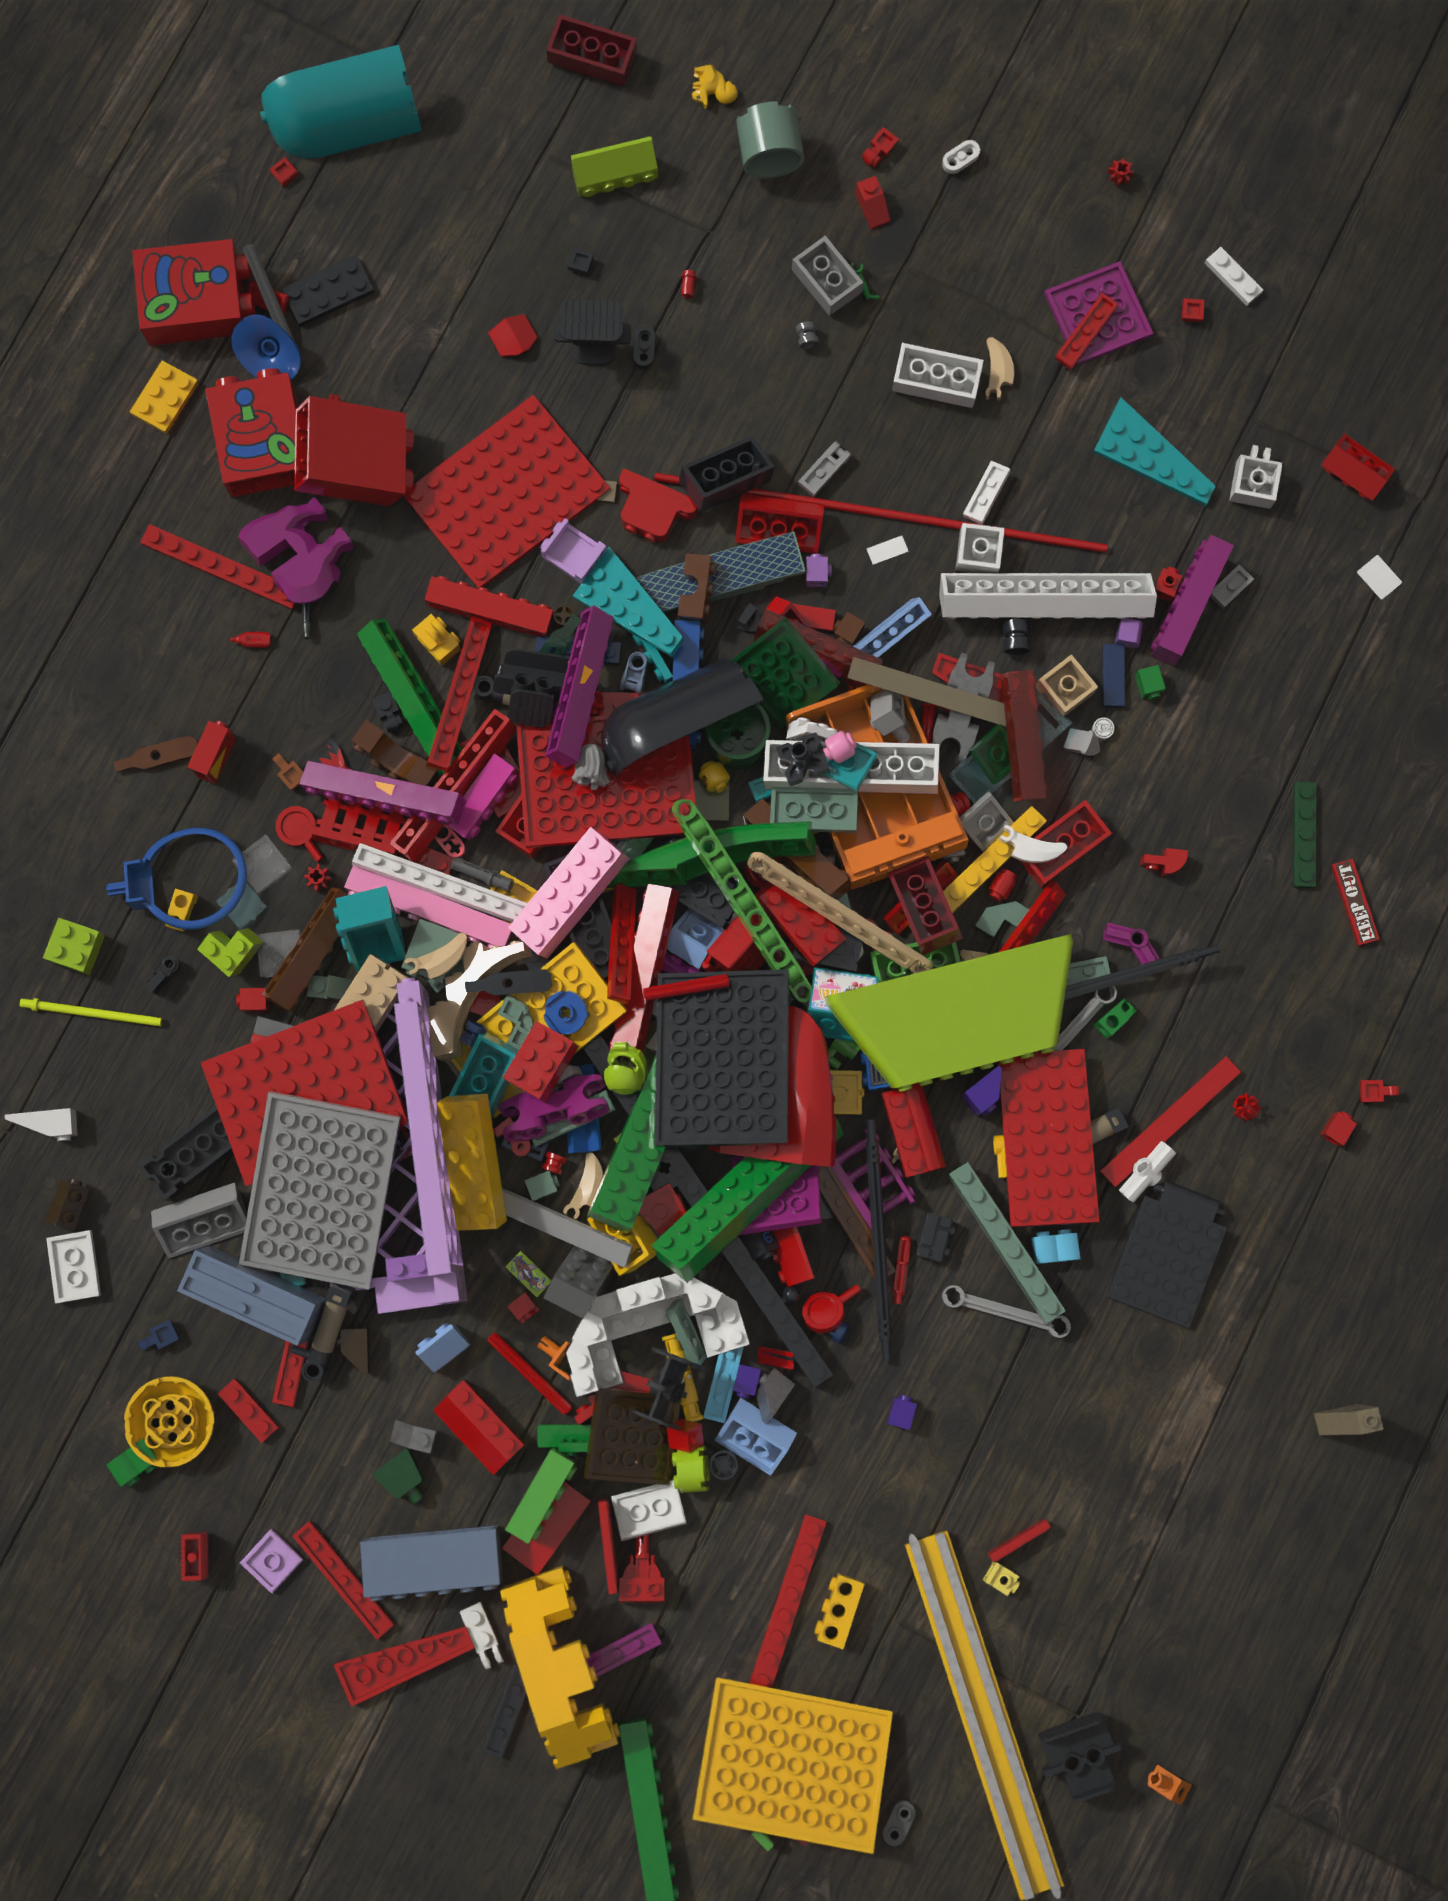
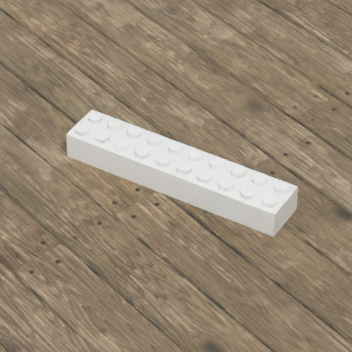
M941 573L939 596L942 616L951 619L957 617H969L972 619L978 617H990L993 619L999 617H1011L1014 619L1020 617H1032L1035 619L1041 617H1053L1056 619L1062 617H1074L1077 619L1083 617H1095L1098 619L1105 617H1116L1119 619L1137 617L1144 619L1154 617L1157 594L1151 573Z

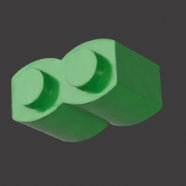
M145 1438L135 1443L145 1455L157 1460L153 1448L146 1445ZM131 1447L106 1465L121 1487L126 1485L128 1487L133 1486L141 1480L138 1476L146 1471L149 1474L159 1467L139 1458Z

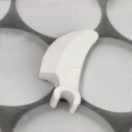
M1005 825L1003 830L1008 832L1010 836L1005 837L1001 835L999 839L1002 843H1011L1014 846L1012 857L1029 863L1048 862L1062 855L1067 849L1065 843H1051L1030 838L1014 831L1008 825Z

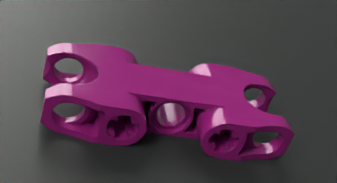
M592 1074L567 1079L562 1083L563 1090L551 1093L546 1103L527 1092L517 1094L503 1101L499 1105V1111L503 1117L519 1116L516 1122L507 1125L503 1129L504 1137L507 1141L531 1140L543 1136L546 1133V1125L566 1119L572 1125H581L605 1115L610 1111L606 1099H589L593 1093L605 1087L602 1076Z

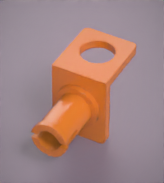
M547 1336L543 1337L541 1341L546 1343L548 1347L539 1342L537 1347L552 1357V1361L548 1366L572 1382L571 1376L557 1367L565 1357L571 1343L565 1341L559 1347Z
M1159 1765L1156 1766L1155 1770L1148 1777L1149 1787L1178 1804H1183L1192 1786L1189 1782L1178 1778ZM1184 1787L1182 1794L1178 1797L1180 1790Z

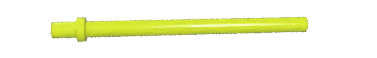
M21 998L19 1004L20 1007L31 1008L32 1011L45 1010L160 1027L163 1021L162 1018L43 1002L37 998L33 1000Z

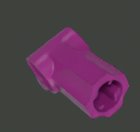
M1112 923L1106 924L1103 941L1128 947L1133 951L1140 964L1160 959L1144 930L1132 929ZM1133 934L1140 936V945L1132 941Z

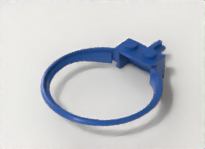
M189 828L174 832L158 840L150 847L142 860L123 862L125 881L107 884L106 889L109 897L126 894V903L133 910L148 908L154 916L169 926L185 930L201 929L221 921L234 910L242 898L246 887L247 868L242 852L229 837L208 828ZM189 834H205L222 841L234 854L238 865L236 889L228 903L218 912L207 918L195 921L173 918L162 912L155 905L152 866H149L150 862H153L158 852L172 840Z

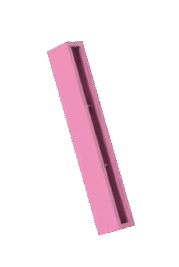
M354 865L344 886L349 892L348 895L387 886L396 914L400 915V912L408 914L407 918L419 922L420 919H424L452 931L463 932L468 937L467 941L471 943L481 942L488 945V948L508 946L513 932L508 928L511 925L510 923Z

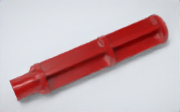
M907 1236L899 1238L896 1272L892 1290L894 1304H902V1296L905 1294L912 1239Z

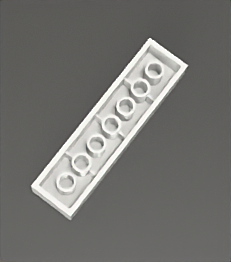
M766 740L764 785L766 790H772V787L850 789L824 775L817 776L808 770L802 783L790 786L785 775V771L790 764L781 762L776 748L786 743L793 745L796 742L802 741ZM820 741L822 747L816 755L827 757L823 750L826 748L825 741ZM856 742L878 753L877 759L858 792L938 794L939 744Z

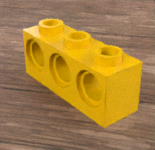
M837 1573L836 1578L832 1577L829 1585V1590L832 1592L829 1599L825 1598L822 1612H825L822 1621L818 1620L814 1632L818 1634V1641L844 1649L864 1587L863 1581ZM847 1582L851 1584L852 1589L848 1594H842L839 1591L842 1583ZM837 1604H841L845 1608L844 1613L840 1616L832 1613L833 1607ZM830 1626H834L838 1630L836 1636L832 1638L825 1635L826 1629Z

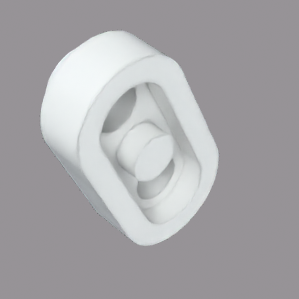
M972 140L964 141L945 154L942 162L943 169L950 174H956L978 159L980 153L979 145ZM949 163H955L956 165L950 166Z

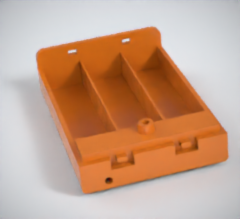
M865 685L795 710L786 716V731H788L790 722L798 720V718H807L810 722L826 724L829 728L836 729L838 732H849L855 742L900 743L891 732L883 736L870 723L871 697L883 690L872 685ZM901 695L904 698V715L909 720V726L906 730L910 733V738L905 743L928 744L909 698ZM940 771L938 794L870 792L867 795V792H858L857 833L828 832L842 869L850 877L851 890L889 877V872L927 856L931 862L964 850L968 845V837Z

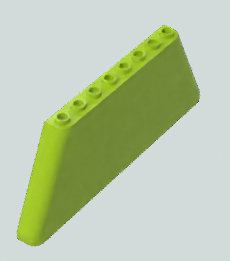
M1069 934L825 996L824 998L827 1007L891 1088H899V1091L911 1089V1084L919 1082L920 1086L933 1083V1078L940 1077V1080L953 1078L952 1073L959 1071L961 1075L972 1073L973 1068L978 1066L982 1070L994 1067L993 1062L1000 1061L1001 1064L1013 1062V1057L1021 1056V1059L1034 1056L1033 1052L1041 1050V1054L1054 1051L1053 1047L1058 1044L1073 939L1072 935Z

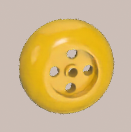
M180 1377L157 1378L143 1385L132 1396L124 1416L125 1436L131 1449L145 1462L159 1467L179 1466L196 1458L209 1443L214 1429V1411L208 1396L198 1385ZM170 1400L175 1405L173 1410H169L166 1407L167 1402ZM185 1415L191 1416L192 1422L190 1424L183 1422ZM170 1417H174V1425L169 1423ZM154 1418H158L160 1420V1426L158 1428H155L152 1425V1420ZM171 1432L177 1434L175 1442H171L168 1438ZM145 1438L146 1445L153 1448L157 1460L145 1455L135 1443Z

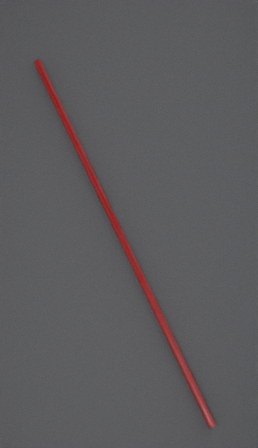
M655 473L654 481L681 485L679 482L680 476ZM756 488L743 493L820 504L828 509L959 530L962 523L981 525ZM1004 528L1003 537L1106 553L1108 546L1107 544Z

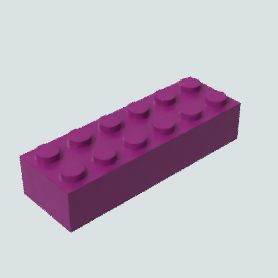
M1210 535L1207 541L1203 539L1193 557L1192 564H1190L1185 574V579L1178 588L1177 596L1169 607V613L1160 626V632L1151 645L1150 649L1154 650L1151 657L1172 667L1176 665L1190 640L1234 545L1213 535Z

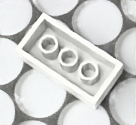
M902 343L892 391L973 408L983 360Z

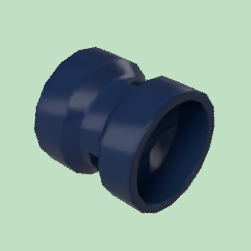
M468 1020L466 1024L467 1029L461 1034L459 1040L473 1048L478 1035L487 1033L488 1029L478 1022Z

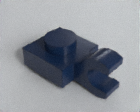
M169 1319L149 1329L152 1336L139 1341L138 1344L141 1350H146L155 1344L158 1349H162L180 1340L172 1321Z

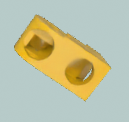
M175 888L168 915L179 920L189 921L193 906L196 904L199 896ZM165 924L166 927H168V928H171V929H174V930H178V931H181V932H184V931H185V929H178V928H175V927H172V926H169V925Z

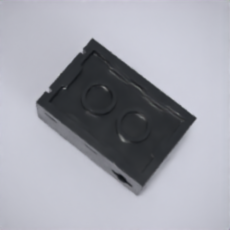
M709 872L688 880L687 885H676L674 890L679 892L677 906L722 933L737 917ZM727 881L728 888L732 889L735 885Z
M833 923L846 940L814 966L856 973L857 963L864 953L862 948L863 941ZM795 946L793 951L795 960L799 963L811 965Z

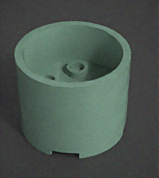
M765 102L747 108L748 113L737 117L736 125L743 168L748 175L756 178H774L789 174L803 164L805 158L797 110L794 106L790 104L786 107L778 105V102Z

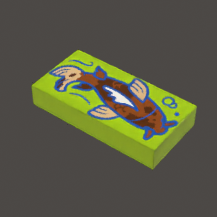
M522 1251L506 1266L536 1297L551 1283V1280Z

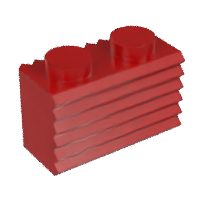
M208 1532L186 1533L180 1537L182 1539L180 1547L183 1553L181 1555V1561L183 1562L181 1564L183 1567L181 1569V1575L183 1576L181 1580H205L208 1578Z

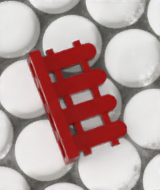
M338 798L335 801L324 799L323 806H326L322 820L318 819L316 823L320 827L313 826L311 833L313 841L355 852L361 843L398 856V852L390 845V842L399 832L401 825L407 822L403 818L404 815L394 810L390 815L383 814V810L375 806L373 809H363V805L357 802L354 805L342 804V799ZM339 810L347 811L343 824L336 823ZM360 815L367 816L363 830L356 828ZM380 820L387 821L384 835L377 833Z

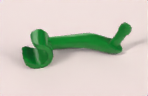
M861 264L860 269L854 271L863 281L862 292L864 297L868 301L869 299L879 300L880 295L869 294L868 286L862 275L863 265Z

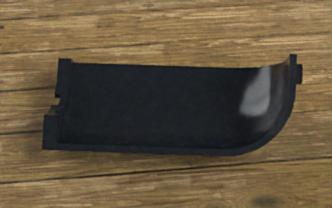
M723 658L621 704L609 715L601 734V745L605 754V764L608 771L613 773L616 778L620 776L626 767L643 756L748 707L752 709L758 706L763 701L759 690L750 677L747 679L741 673L743 668L735 661L731 663L729 658Z

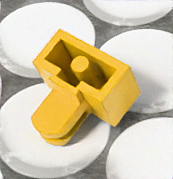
M430 614L412 631L420 643L443 666L461 650L458 644L460 640L453 632L449 634L446 631V624L440 617L435 618Z

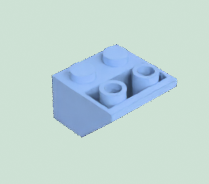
M443 1324L435 1331L437 1335L434 1338L427 1337L417 1345L419 1349L415 1353L434 1373L471 1345L456 1324Z

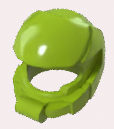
M615 1042L608 1054L609 1066L604 1070L606 1086L609 1090L621 1095H629L637 1090H642L648 1075L647 1060L641 1050H637L629 1045L628 1042ZM616 1057H629L636 1065V1068L620 1064Z

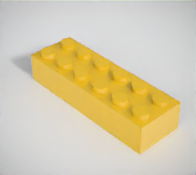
M488 1094L447 1096L437 1102L456 1229L457 1231L497 1229L507 1221Z

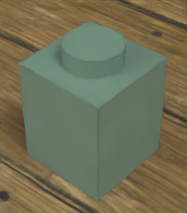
M550 1171L524 1180L533 1202L557 1193L556 1187L560 1186L556 1174L551 1175Z

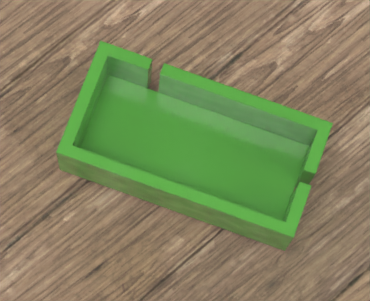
M552 1448L505 1530L528 1544L532 1539L536 1541L544 1528L540 1525L542 1520L547 1521L555 1508L552 1506L555 1499L558 1501L566 1489L563 1486L565 1480L570 1481L577 1470V1467L574 1466L576 1460Z

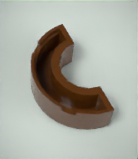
M365 720L351 740L354 744L352 748L356 752L371 759L370 764L379 770L383 768L388 771V776L392 779L426 786L437 771L436 768L427 766V761L421 757L413 755L396 744L384 731L368 720Z

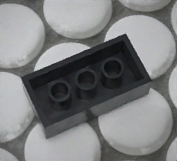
M750 436L682 466L679 482L698 510L703 512L770 482L774 465L754 437Z

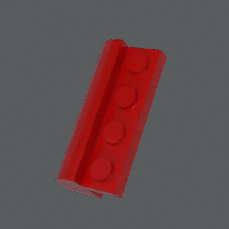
M917 1083L912 1084V1088L899 1091V1089L882 1093L905 1178L945 1168L946 1163L923 1085L920 1086Z

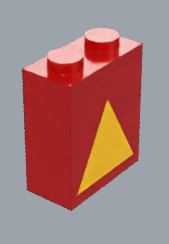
M208 721L187 766L196 777L216 784L236 741L232 730L228 729V725L220 721H216V723Z

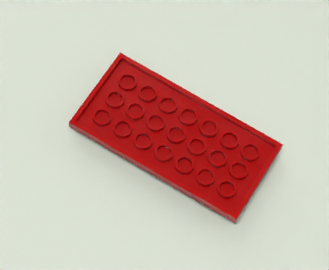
M1057 1050L1043 1054L1039 1051L1033 1052L1034 1056L1029 1058L1013 1057L1014 1061L1006 1064H1001L1000 1061H997L998 1066L1002 1068L1000 1100L1010 1227L1099 1223L1085 1050Z

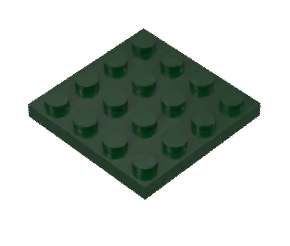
M784 617L730 660L731 663L735 661L743 668L741 673L746 679L749 677L752 679L763 698L760 705L779 729L786 725V716L789 713L815 704L841 683L787 617Z

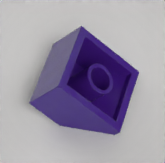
M1000 1066L996 1067L961 1095V1098L976 1116L981 1113L985 1116L997 1107L994 1103L999 1100L1002 1072Z

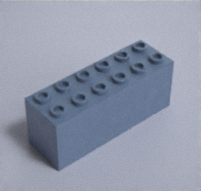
M212 1246L194 1251L178 1287V1292L298 1346L311 1340L326 1304L324 1297L260 1268L240 1265V1259Z
M499 1525L369 1537L360 1542L364 1597H370V1601L383 1600L387 1595H393V1599L405 1598L409 1593H415V1596H426L431 1591L437 1590L438 1594H448L460 1588V1592H470L479 1586H483V1590L496 1589V1586L500 1585L503 1581Z

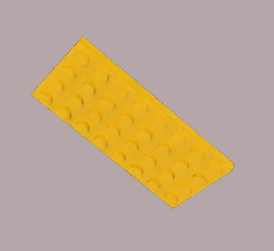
M576 942L570 944L541 968L551 973L552 986L547 991L510 994L528 1004L534 1024L538 1021L548 1028L549 1026L544 1018L547 1000L553 994L560 991H574L581 995L586 1001L589 1011V1018L586 1024L576 1033L561 1034L579 1046L575 1053L628 1011L623 1003L607 999V982ZM503 999L477 1022L488 1029L487 1033L507 1043L516 1024L498 1014L505 1000ZM563 1007L562 1017L567 1016L569 1018L571 1016L570 1008L566 1009ZM462 1043V1057L450 1059L459 1072H461L472 1050V1047ZM510 1083L500 1104L525 1091ZM499 1106L494 1115V1118L498 1117L501 1114V1112L499 1111Z

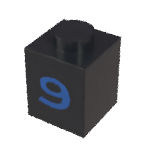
M772 1230L746 1234L741 1238L753 1261L761 1258L763 1261L772 1258L775 1255L774 1251L781 1247Z

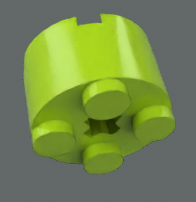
M700 1446L690 1453L680 1450L672 1453L673 1466H677V1475H674V1488L679 1489L681 1493L709 1491V1486L705 1487V1481H710L708 1455H703V1451L707 1450L706 1446Z

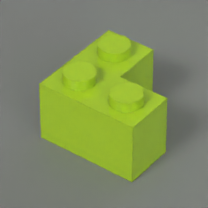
M249 928L238 930L232 939L219 930L209 933L197 950L228 977L242 972L264 941Z

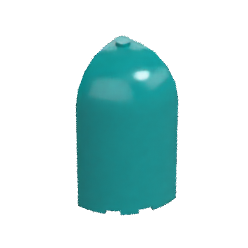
M399 45L294 71L277 78L262 93L261 103L264 111H261L260 114L263 124L268 123L270 132L278 146L288 154L303 159L320 158L422 131L411 86L405 84L409 80Z

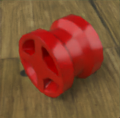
M546 1152L545 1156L547 1159L541 1168L561 1175L563 1172L561 1169L562 1165L566 1163L567 1158Z

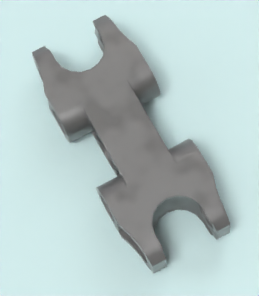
M961 653L956 666L951 672L947 686L988 698L993 684L995 662H988L983 675L972 677L965 669L968 654ZM953 710L950 711L949 716L939 713L933 730L932 744H939L940 747L944 740H955L960 747L958 762L964 763L969 750L974 745L979 725L970 723L971 716Z

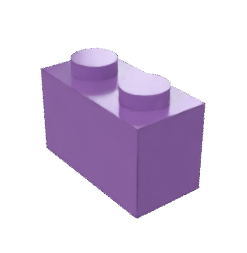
M425 1254L385 1259L388 1282L430 1277L428 1276Z

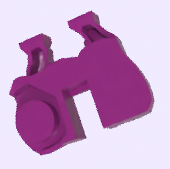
M315 497L308 504L298 506L287 505L276 513L262 516L250 522L240 531L238 536L240 544L260 567L291 546L297 555L271 572L273 582L281 592H284L292 603L298 604L312 603L319 600L326 594L334 581L338 583L341 573L335 563L342 552L353 550L351 539L341 527L337 528L334 535L329 536L322 544H318L310 534L306 533L305 527L309 522H324L327 520L325 509Z

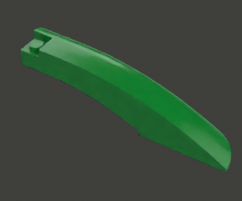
M811 821L749 824L713 830L734 864L748 861L750 855L754 852L763 853L770 858L815 855L816 839L812 832ZM686 837L653 849L628 861L606 888H614L617 883L627 887H647L648 884L657 886L687 885L688 880L709 871ZM707 840L703 844V849L705 852H709L712 844Z

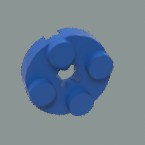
M574 991L557 992L546 1002L545 1021L549 1028L557 1033H576L584 1027L589 1018L586 1001ZM563 1007L566 1009L570 1008L571 1016L569 1018L567 1016L562 1017Z

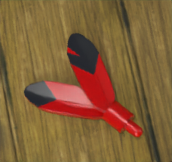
M329 740L327 745L332 760L326 758H315L312 760V762L351 770L345 765L341 750L333 740Z

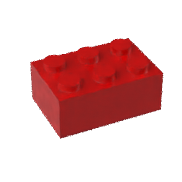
M536 1021L502 1078L546 1103L579 1046L570 1039Z

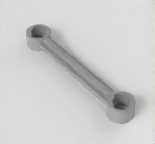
M1111 986L1108 989L1110 991V1000L1108 1001L1099 998V990L1094 991V997L1059 1035L1058 1044L1053 1047L1054 1051L1064 1050L1103 1005H1108L1115 1000L1117 996L1115 986Z
M955 1285L946 1287L942 1292V1301L948 1307L953 1308L961 1305L1045 1329L1056 1338L1067 1336L1071 1329L1069 1320L1064 1316L1054 1318H1061L1066 1324L1065 1332L1058 1335L1051 1324L1053 1320L1044 1325L1037 1313L964 1293L960 1287ZM953 1288L960 1293L961 1299L957 1304H952L948 1300L947 1294H945L947 1290Z

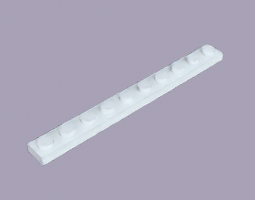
M361 843L352 860V865L510 922H513L528 904Z

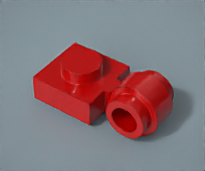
M882 127L870 142V146L873 148L870 149L868 147L861 157L864 159L863 162L869 167L873 166L875 168L882 159L879 156L880 153L886 157L898 144L899 139Z

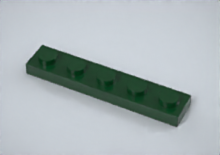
M1313 782L1293 783L1292 887L1297 888L1316 887V783Z

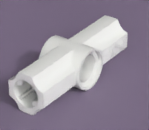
M1161 1141L1147 1158H1142L1135 1163L1133 1167L1134 1173L1119 1191L1134 1203L1148 1186H1153L1160 1181L1162 1177L1161 1171L1175 1156L1176 1152Z

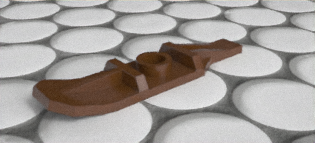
M186 736L138 749L131 757L114 761L115 771L120 772L132 768L146 770L193 756L198 745L197 740L191 736ZM155 753H160L158 760L153 759Z

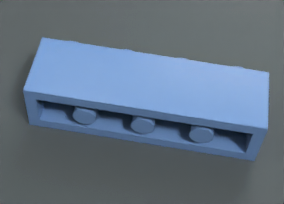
M920 597L913 598L848 650L853 657L873 662L932 614Z

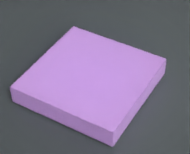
M270 1529L240 1564L270 1593H274L304 1558L273 1529Z

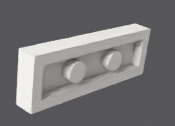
M1222 247L1206 259L1205 264L1246 306L1263 292V289Z
M993 461L990 462L963 513L965 518L983 525L1010 474V468Z

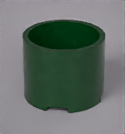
M759 704L752 709L748 707L706 726V747L711 758L716 762H721L725 769L742 771L755 766L765 755L766 740H769L770 721L766 711ZM735 733H739L740 740H736V737H734Z

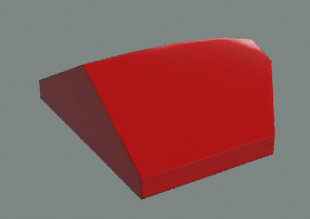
M525 314L505 318L488 332L501 357L518 356L528 351L538 339Z

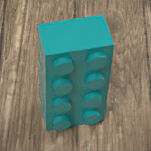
M489 1033L479 1034L449 1096L488 1094L491 1119H493L510 1084L502 1077L519 1050Z

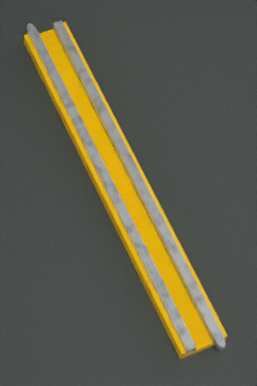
M943 1531L919 1540L913 1534H910L909 1543L904 1545L1020 1900H1028L1034 1898V1894L1050 1889L1055 1898L1059 1899L1061 1896L1060 1887L1064 1885L948 1532Z

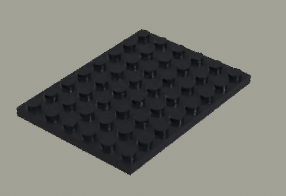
M788 969L658 974V985L722 974L728 975L730 984L728 987L658 999L655 1147L788 1144Z

